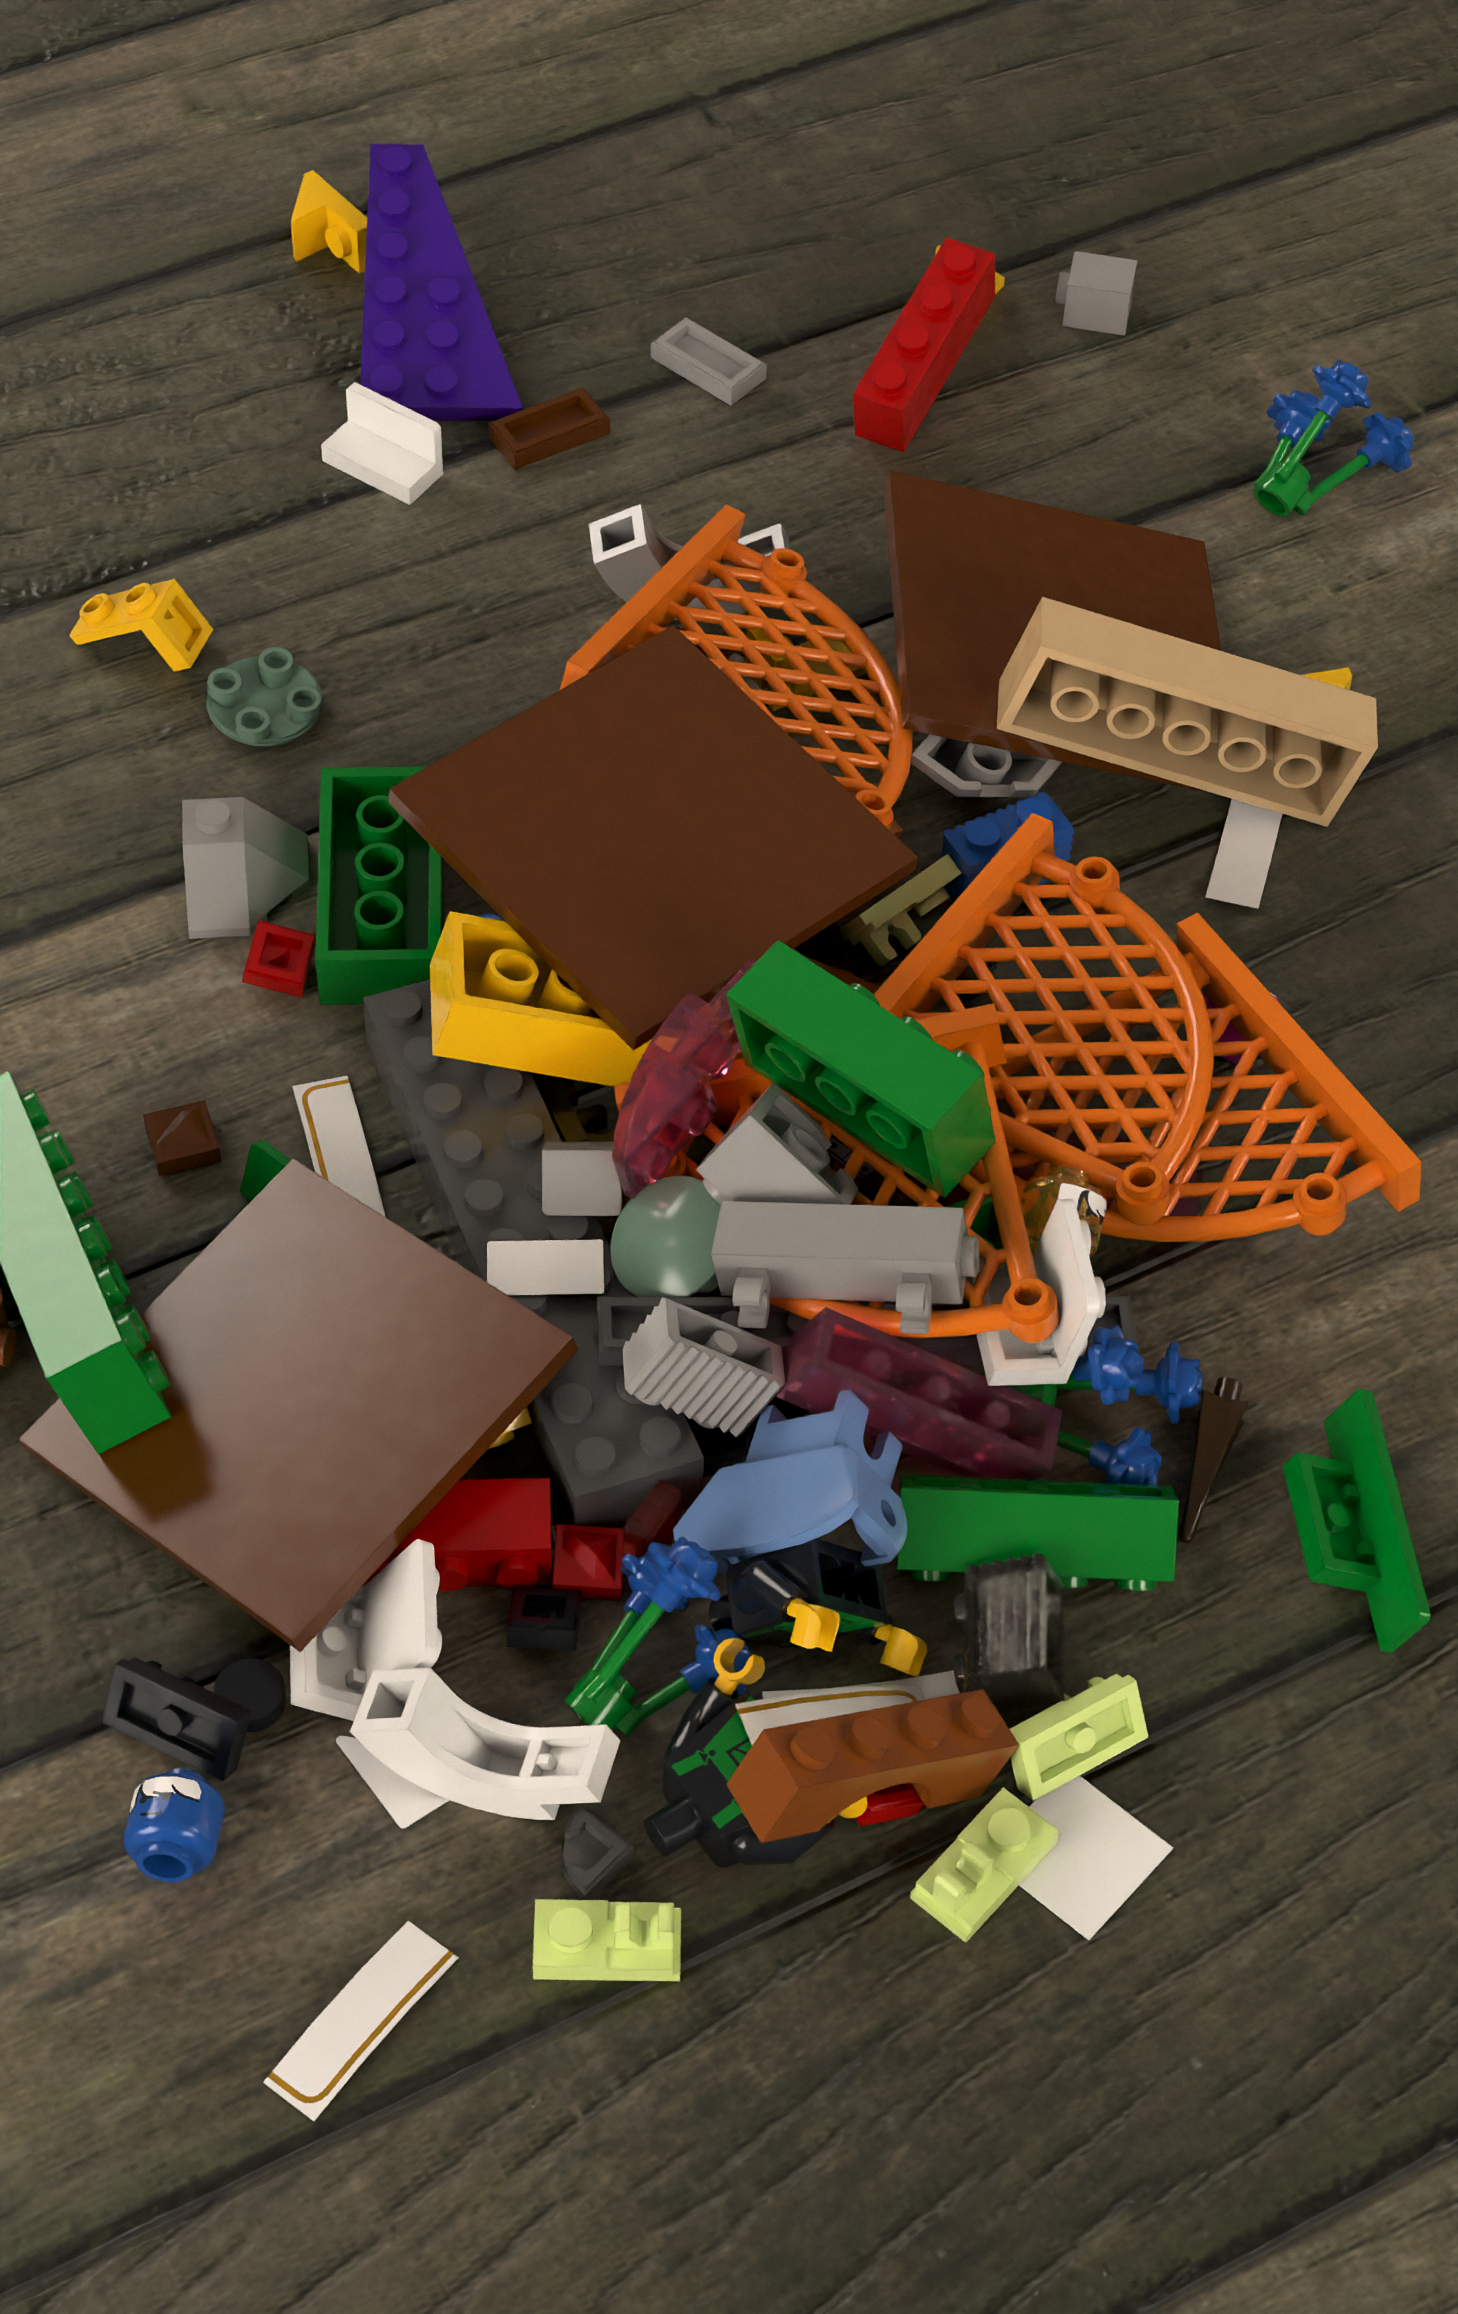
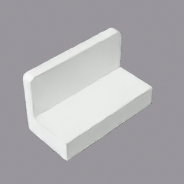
M354 382L346 389L348 421L321 444L322 461L411 505L443 475L441 427L437 422Z

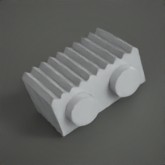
M661 1298L659 1306H654L652 1314L647 1315L644 1324L639 1325L637 1333L633 1332L630 1341H626L623 1347L625 1389L630 1395L634 1394L640 1401L648 1405L656 1406L662 1404L666 1410L672 1407L677 1414L684 1412L689 1419L692 1418L705 1428L715 1429L719 1427L724 1433L730 1431L735 1438L744 1433L785 1385L782 1347L668 1298Z

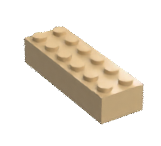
M1045 597L1041 598L999 679L997 729L1326 827L1332 821L1378 748L1376 698Z

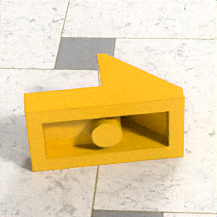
M314 170L305 173L291 219L294 260L300 261L329 247L337 258L344 259L359 274L364 272L367 217Z

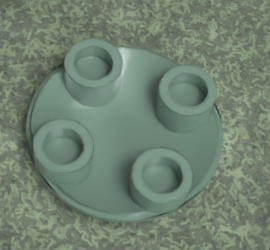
M271 647L263 650L259 656L243 658L224 668L212 671L207 680L206 707L213 724L228 737L248 745L275 746L300 738L316 724L322 712L323 695L316 678L306 668L293 662V656L288 650L281 647Z
M672 1176L657 1180L637 1192L621 1211L611 1237V1261L615 1274L621 1284L636 1297H690L697 1292L702 1294L709 1293L719 1286L711 1252L721 1204L709 1194L702 1180L689 1176Z

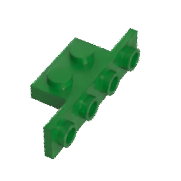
M1359 1388L1323 1421L1332 1459L1297 1452L1282 1467L1310 1582L1366 1592L1380 1651L1393 1653L1429 1622L1431 1614L1374 1394L1370 1390Z

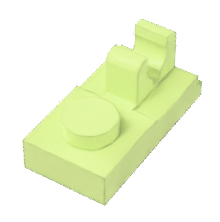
M949 854L945 855L841 928L843 941L849 939L853 946L861 941L878 965L884 966L897 956L895 950L889 944L888 935L897 937L906 950L921 939V933L907 912L914 908L921 918L948 899L950 896L944 889V886L962 874Z
M1117 1673L1105 1680L1101 1677H1094L1087 1681L1089 1689L1072 1698L1062 1694L1057 1697L1055 1705L1010 1728L1009 1730L1019 1744L1010 1757L1017 1789L1034 1801L1149 1738L1137 1681L1130 1675L1122 1678Z
M1003 1787L958 1835L957 1839L917 1880L915 1888L911 1891L910 1899L966 1943L1057 1844L1059 1830Z
M535 1899L533 1979L680 1981L681 1908H674V1903Z

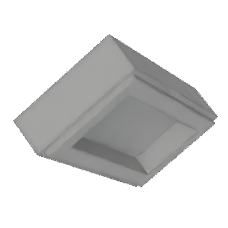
M687 317L651 343V358L731 406L766 380L767 364Z

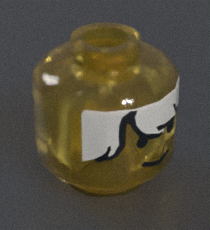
M1056 1166L1051 1168L1050 1175L1035 1177L1025 1184L1020 1204L1032 1256L1058 1199H1073L1075 1201L1079 1219L1085 1220L1090 1229L1091 1250L1089 1258L1096 1254L1101 1238L1107 1199L1098 1188L1089 1184L1090 1176L1086 1172L1071 1167Z

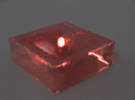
M661 1479L648 1497L625 1521L623 1557L625 1554H631L640 1558L648 1551V1547L652 1542L670 1545L674 1539L673 1529L681 1520V1490Z

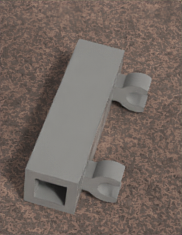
M722 1201L711 1256L721 1296H733V1306H740L738 1327L766 1328L769 1317L770 1298L896 1302V1312H902L900 1333L928 1334L932 1303L962 1304L966 1277H977L979 1268L978 1236H968L963 1208Z

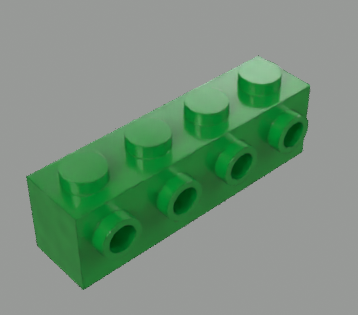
M899 1474L898 1496L902 1500L901 1503L906 1515L907 1536L903 1548L896 1555L897 1569L910 1570L909 1576L913 1579L945 1581L950 1579L951 1572L978 1573V1580L985 1583L1015 1584L1019 1582V1575L1047 1576L1046 1582L1050 1585L1076 1588L1086 1586L1088 1578L1115 1579V1586L1135 1591L1153 1590L1156 1588L1157 1581L1174 1582L1179 1499L1172 1486Z

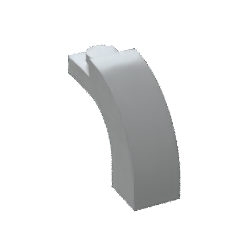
M641 504L589 524L594 565L607 585L626 602L683 547L666 539L657 531ZM781 523L738 540L739 543L766 557L771 555L775 549L786 548L791 550L789 537ZM717 576L707 585L727 589ZM737 580L746 592L756 593L760 591L755 582ZM697 597L686 606L706 609ZM716 600L725 612L742 615L747 613L739 603Z

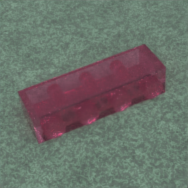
M827 1307L821 1310L788 1340L783 1362L785 1385L776 1394V1397L819 1414L833 1411L839 1391L851 1389L869 1408L864 1435L877 1440L879 1433L890 1431L903 1445L901 1451L962 1477L1037 1480L1052 1469L1062 1410L1005 1385L988 1386L985 1376Z

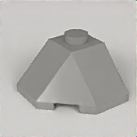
M931 734L914 751L911 757V764L956 797H1034L1062 764L1061 761Z
M244 797L182 800L183 859L189 939L251 936L256 930L258 920L268 922L267 913L286 897L293 901L310 887L308 835Z
M774 1082L712 1148L696 1169L704 1177L703 1184L706 1190L720 1204L722 1201L850 1205L859 1190L848 1171L840 1168L834 1173L829 1165L830 1157L826 1150L832 1144L822 1127Z

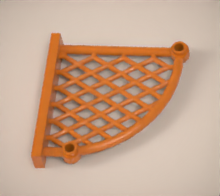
M726 504L567 661L560 690L667 629L666 627L677 618L686 629V631H679L694 645L700 646L709 659L784 731L811 735L821 748L801 747L817 762L835 764L845 777H833L849 792H857L854 797L890 830L894 819L891 808L901 795L909 775L913 751L912 730L903 729L900 688L893 671L879 649L862 628L838 605L806 581L807 570L804 566V559L799 553L790 549L779 548L766 557L739 543L738 540L746 514ZM717 576L727 589L707 585ZM737 580L757 583L760 593L746 592ZM697 597L706 609L686 606ZM716 600L739 603L749 615L725 612ZM760 607L781 609L791 621L770 619ZM802 613L812 614L825 626L810 624ZM696 621L719 624L729 637L707 634ZM739 627L762 630L771 642L750 640ZM781 633L804 636L814 648L792 646ZM824 639L841 641L852 654L833 651ZM719 649L741 651L752 664L728 661ZM762 655L784 657L795 670L771 667ZM805 661L827 663L837 676L814 673ZM847 666L863 668L870 680L857 679ZM741 676L765 679L775 692L751 689ZM784 682L808 685L818 698L794 695ZM828 688L851 691L861 704L838 701ZM870 694L878 695L883 707ZM764 704L788 707L798 720L774 717ZM808 710L831 713L841 726L818 723ZM851 716L872 718L885 732L861 729ZM831 738L855 741L865 754L843 752ZM875 744L889 746L887 759ZM855 767L879 770L882 777L878 786L867 782Z
M1032 813L875 992L874 996L882 1008L899 1019L903 1016H908L918 1020L964 1010L965 1007L957 994L988 993L998 1009L999 1024L1008 1025L1019 1044H1003L1005 1057H1028L1039 1076L1008 1077L1001 1065L989 1067L994 1091L1002 1093L1016 1116L1012 1118L999 1112L1006 1144L1116 1195L1117 1208L1128 1221L1141 1226L1150 1225L1157 1222L1169 1208V1181L1190 1150L1201 1126L1210 1096L1214 1053L1212 1028L1206 1003L1192 969L1173 940L1149 914L1120 891V878L1116 868L1102 857L1085 858L1077 866L1055 857L1053 821ZM1043 878L1055 883L1054 885H1038ZM1039 898H1070L1080 915H1049ZM1023 901L1033 914V916H1011ZM1090 928L1101 946H1069L1059 929ZM1106 928H1127L1143 945H1117ZM1043 929L1054 947H1022L1012 930ZM996 932L1006 948H983ZM1155 958L1165 976L1138 977L1127 959ZM1110 959L1121 977H1090L1079 960ZM1063 960L1074 978H1042L1032 961ZM1015 961L1026 979H995L985 962ZM969 964L979 979L956 980ZM1148 990H1173L1180 1008H1159ZM1100 991H1131L1143 1009H1111ZM1035 992L1046 1010L1015 1011L1004 993ZM1052 992H1084L1095 1010H1063ZM941 996L951 1011L928 1013ZM1169 1022H1184L1187 1041L1180 1040ZM1104 1023L1116 1042H1083L1073 1024ZM1121 1023H1153L1164 1041H1132ZM1056 1024L1067 1043H1035L1024 1025ZM1142 1055H1174L1186 1074H1154ZM1093 1056H1125L1137 1075H1105ZM1045 1057H1077L1088 1075L1056 1076ZM1163 1088H1185L1179 1110L1176 1109ZM1097 1089L1110 1109H1077L1066 1090ZM1114 1089H1147L1159 1108H1126ZM1049 1090L1060 1109L1028 1110L1017 1091ZM1136 1122H1168L1171 1129L1162 1146L1158 1148L1149 1144ZM1070 1123L1086 1150L1082 1151L1028 1124ZM1087 1123H1119L1131 1142L1099 1143ZM1143 1156L1151 1160V1162H1136L1123 1170L1098 1157Z
M1198 912L1178 922L1177 947L1192 969L1200 990L1217 1007L1207 1009L1210 1023H1212L1214 1056H1242L1231 1076L1212 1077L1211 1091H1223L1213 1109L1204 1113L1201 1123L1203 1127L1192 1147H1190L1172 1183L1169 1184L1170 1203L1166 1213L1153 1224L1145 1226L1133 1224L1119 1212L1116 1195L1097 1186H1090L1091 1183L1077 1178L1074 1185L1091 1190L1101 1195L1105 1200H1113L1109 1209H1106L1103 1226L1099 1227L1100 1217L1097 1218L1092 1214L1090 1217L1086 1215L1088 1207L1084 1203L1081 1204V1209L1078 1211L1079 1219L1085 1220L1088 1223L1089 1229L1095 1233L1156 1242H1206L1241 1238L1294 1225H1299L1312 1235L1323 1236L1332 1233L1344 1222L1346 1204L1375 1188L1381 1192L1397 1212L1419 1201L1422 1161ZM1158 968L1145 976H1165L1161 968ZM1148 990L1153 999L1170 991ZM1115 991L1104 997L1111 1009H1137L1141 1006L1131 991ZM1179 1003L1176 1004L1175 1008H1180ZM1089 1005V1006H1087V1007H1085V1008H1083V1009H1081V1010H1095V1009L1093 1008L1092 1005ZM1169 1022L1175 1032L1178 1031L1181 1024H1184V1022ZM1229 1022L1246 1040L1218 1042ZM1104 1023L1073 1024L1081 1038L1105 1026ZM1121 1023V1025L1129 1034L1133 1026L1153 1025V1023ZM1056 1024L1031 1036L1035 1043H1067ZM1160 1034L1156 1041H1164ZM1111 1036V1038H1110V1040H1109L1108 1042H1116V1041H1115L1114 1038ZM1142 1055L1153 1073L1162 1058H1175L1174 1055ZM1258 1055L1275 1072V1074L1248 1075ZM1093 1056L1104 1074L1107 1073L1114 1060H1127L1125 1056ZM1028 1057L1006 1058L1007 1064H1002L1001 1067L1006 1075L1010 1077L1032 1065ZM1052 1057L1049 1065L1056 1076H1058L1065 1062H1079L1078 1058ZM1163 1088L1165 1092H1174L1170 1099L1176 1109L1179 1110L1185 1088ZM1288 1088L1305 1106V1108L1277 1109ZM1097 1089L1066 1090L1069 1096H1077L1073 1102L1077 1109H1086L1093 1095H1101ZM1114 1089L1117 1094H1125L1122 1102L1126 1108H1134L1141 1094L1149 1093L1147 1089ZM1271 1089L1260 1110L1228 1111L1239 1090ZM1049 1090L1017 1091L1021 1098H1028L1025 1103L1028 1110H1038L1045 1097H1053ZM994 1091L996 1100L1005 1099L1000 1091ZM1136 1122L1139 1128H1154L1147 1141L1158 1148L1171 1127L1168 1122ZM1301 1122L1290 1144L1257 1145L1269 1123ZM1317 1122L1336 1141L1307 1143ZM1070 1123L1028 1124L1042 1132L1056 1131L1053 1137L1065 1143L1074 1131ZM1087 1123L1090 1130L1105 1129L1098 1141L1099 1143L1115 1142L1122 1130L1119 1123ZM1252 1124L1240 1146L1208 1147L1219 1125ZM1007 1144L1012 1168L1036 1167L1028 1181L1014 1174L1021 1207L1049 1219L1058 1200L1060 1187L1041 1188L1053 1165L1027 1153L1012 1154L1015 1148ZM1143 1156L1098 1157L1110 1164L1151 1162V1160ZM1349 1156L1358 1168L1336 1180ZM1331 1157L1323 1173L1311 1174L1305 1179L1287 1180L1298 1158ZM981 1158L968 1173L983 1184L988 1181L983 1159ZM1282 1158L1271 1180L1238 1181L1250 1159ZM1232 1160L1221 1182L1188 1183L1200 1161ZM1279 1194H1293V1199L1275 1203ZM1262 1195L1257 1206L1253 1209L1220 1214L1229 1196ZM1212 1197L1202 1216H1170L1179 1198Z
M995 1003L918 1019L916 1021L928 1031L933 1041L950 1052L958 1049L967 1053L980 1065L984 1072L988 1103L991 1108L990 1114L996 1143L982 1157L988 1182L981 1184L967 1173L958 1183L970 1193L963 1208L968 1236H978L979 1255L985 1259L974 1284H970L967 1280L965 1282L963 1297L969 1301L970 1308L934 1310L932 1308L928 1334L900 1333L902 1312H896L894 1309H883L886 1302L870 1301L868 1306H863L858 1301L770 1298V1304L802 1318L839 1329L880 1336L913 1338L954 1337L1008 1329L1012 1335L1024 1342H1041L1047 1339L1057 1328L1060 1320L1059 1307L1054 1290L1037 1277L989 1067L1007 1064ZM743 1057L614 1085L616 1104L629 1145L645 1142L646 1145L635 1163V1172L640 1188L643 1189L657 1180L672 1176H689L703 1181L704 1177L696 1170L699 1165L686 1155L698 1132H702L713 1143L717 1144L725 1135L717 1126L732 1123L728 1129L729 1131L773 1082L747 1066ZM783 1090L810 1117L821 1125L829 1140L834 1135L853 1151L844 1167V1170L848 1171L853 1181L864 1161L885 1177L873 1202L858 1191L851 1202L852 1205L888 1206L896 1188H898L918 1204L917 1207H943L937 1202L938 1193L928 1186L924 1191L904 1175V1170L895 1164L889 1163L880 1154ZM681 1134L675 1146H673L670 1136ZM987 1197L992 1198L1003 1249L996 1250L970 1229L984 1199ZM1006 1263L1011 1287L1005 1293L1002 1303L985 1305L983 1298L999 1265Z

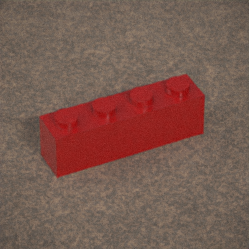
M947 237L945 238L853 393L856 436L905 452L995 298L994 253Z
M550 1478L459 1480L362 1586L366 1585L416 1539L427 1541L434 1545L435 1568L438 1570L440 1577L439 1591H456L465 1586H501L513 1590V1587L552 1585Z

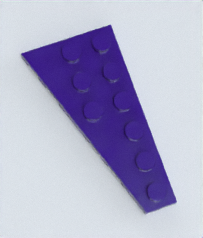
M370 144L360 385L431 420L495 421L523 410L424 145Z

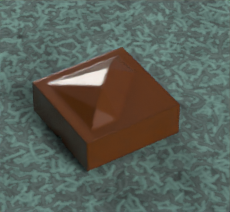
M205 1100L143 1114L145 1130L159 1176L221 1162L220 1148Z

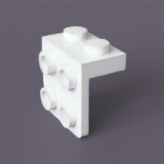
M1058 1199L1033 1254L1038 1279L1048 1284L1056 1294L1060 1315L1059 1324L1047 1339L1037 1343L1024 1342L1012 1335L1008 1329L976 1334L988 1386L1066 1384L1078 1357L1083 1356L1086 1352L1088 1336L1096 1319L1103 1316L1106 1303L1105 1288L1102 1279L1094 1277L1089 1258L1091 1250L1090 1229L1085 1220L1079 1219L1076 1203L1073 1199ZM979 1258L978 1274L985 1262L984 1258ZM1006 1263L999 1265L983 1298L985 1305L1002 1303L1005 1293L1011 1287ZM966 1277V1280L973 1285L977 1277Z
M416 1539L366 1585L361 1586L301 1652L290 1645L291 1705L354 1721L372 1671L431 1668L436 1663L442 1647V1635L437 1628L436 1594L439 1588L440 1577L438 1570L435 1568L434 1545L432 1543Z

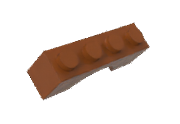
M980 1689L763 1729L726 1785L759 1841L765 1843L818 1832L831 1819L858 1800L898 1784L912 1783L927 1809L980 1798L1018 1748L1019 1744L985 1691Z

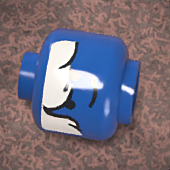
M175 1768L146 1778L134 1791L123 1837V1845L127 1854L136 1862L138 1869L152 1879L163 1882L187 1880L193 1874L207 1868L215 1858L225 1814V1803L220 1793L213 1786L206 1782L199 1773L189 1769Z

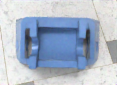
M851 1389L839 1391L833 1411L789 1420L774 1405H768L760 1413L746 1461L718 1469L674 1527V1540L676 1542L680 1537H685L688 1542H696L701 1548L708 1550L710 1556L718 1563L717 1573L726 1577V1572L732 1564L762 1553L806 1543L830 1533L851 1518L857 1533L865 1542L860 1562L864 1566L889 1563L903 1548L907 1536V1521L901 1503L902 1500L891 1489L903 1445L890 1431L879 1433L872 1454L869 1457L863 1444V1434L869 1408Z

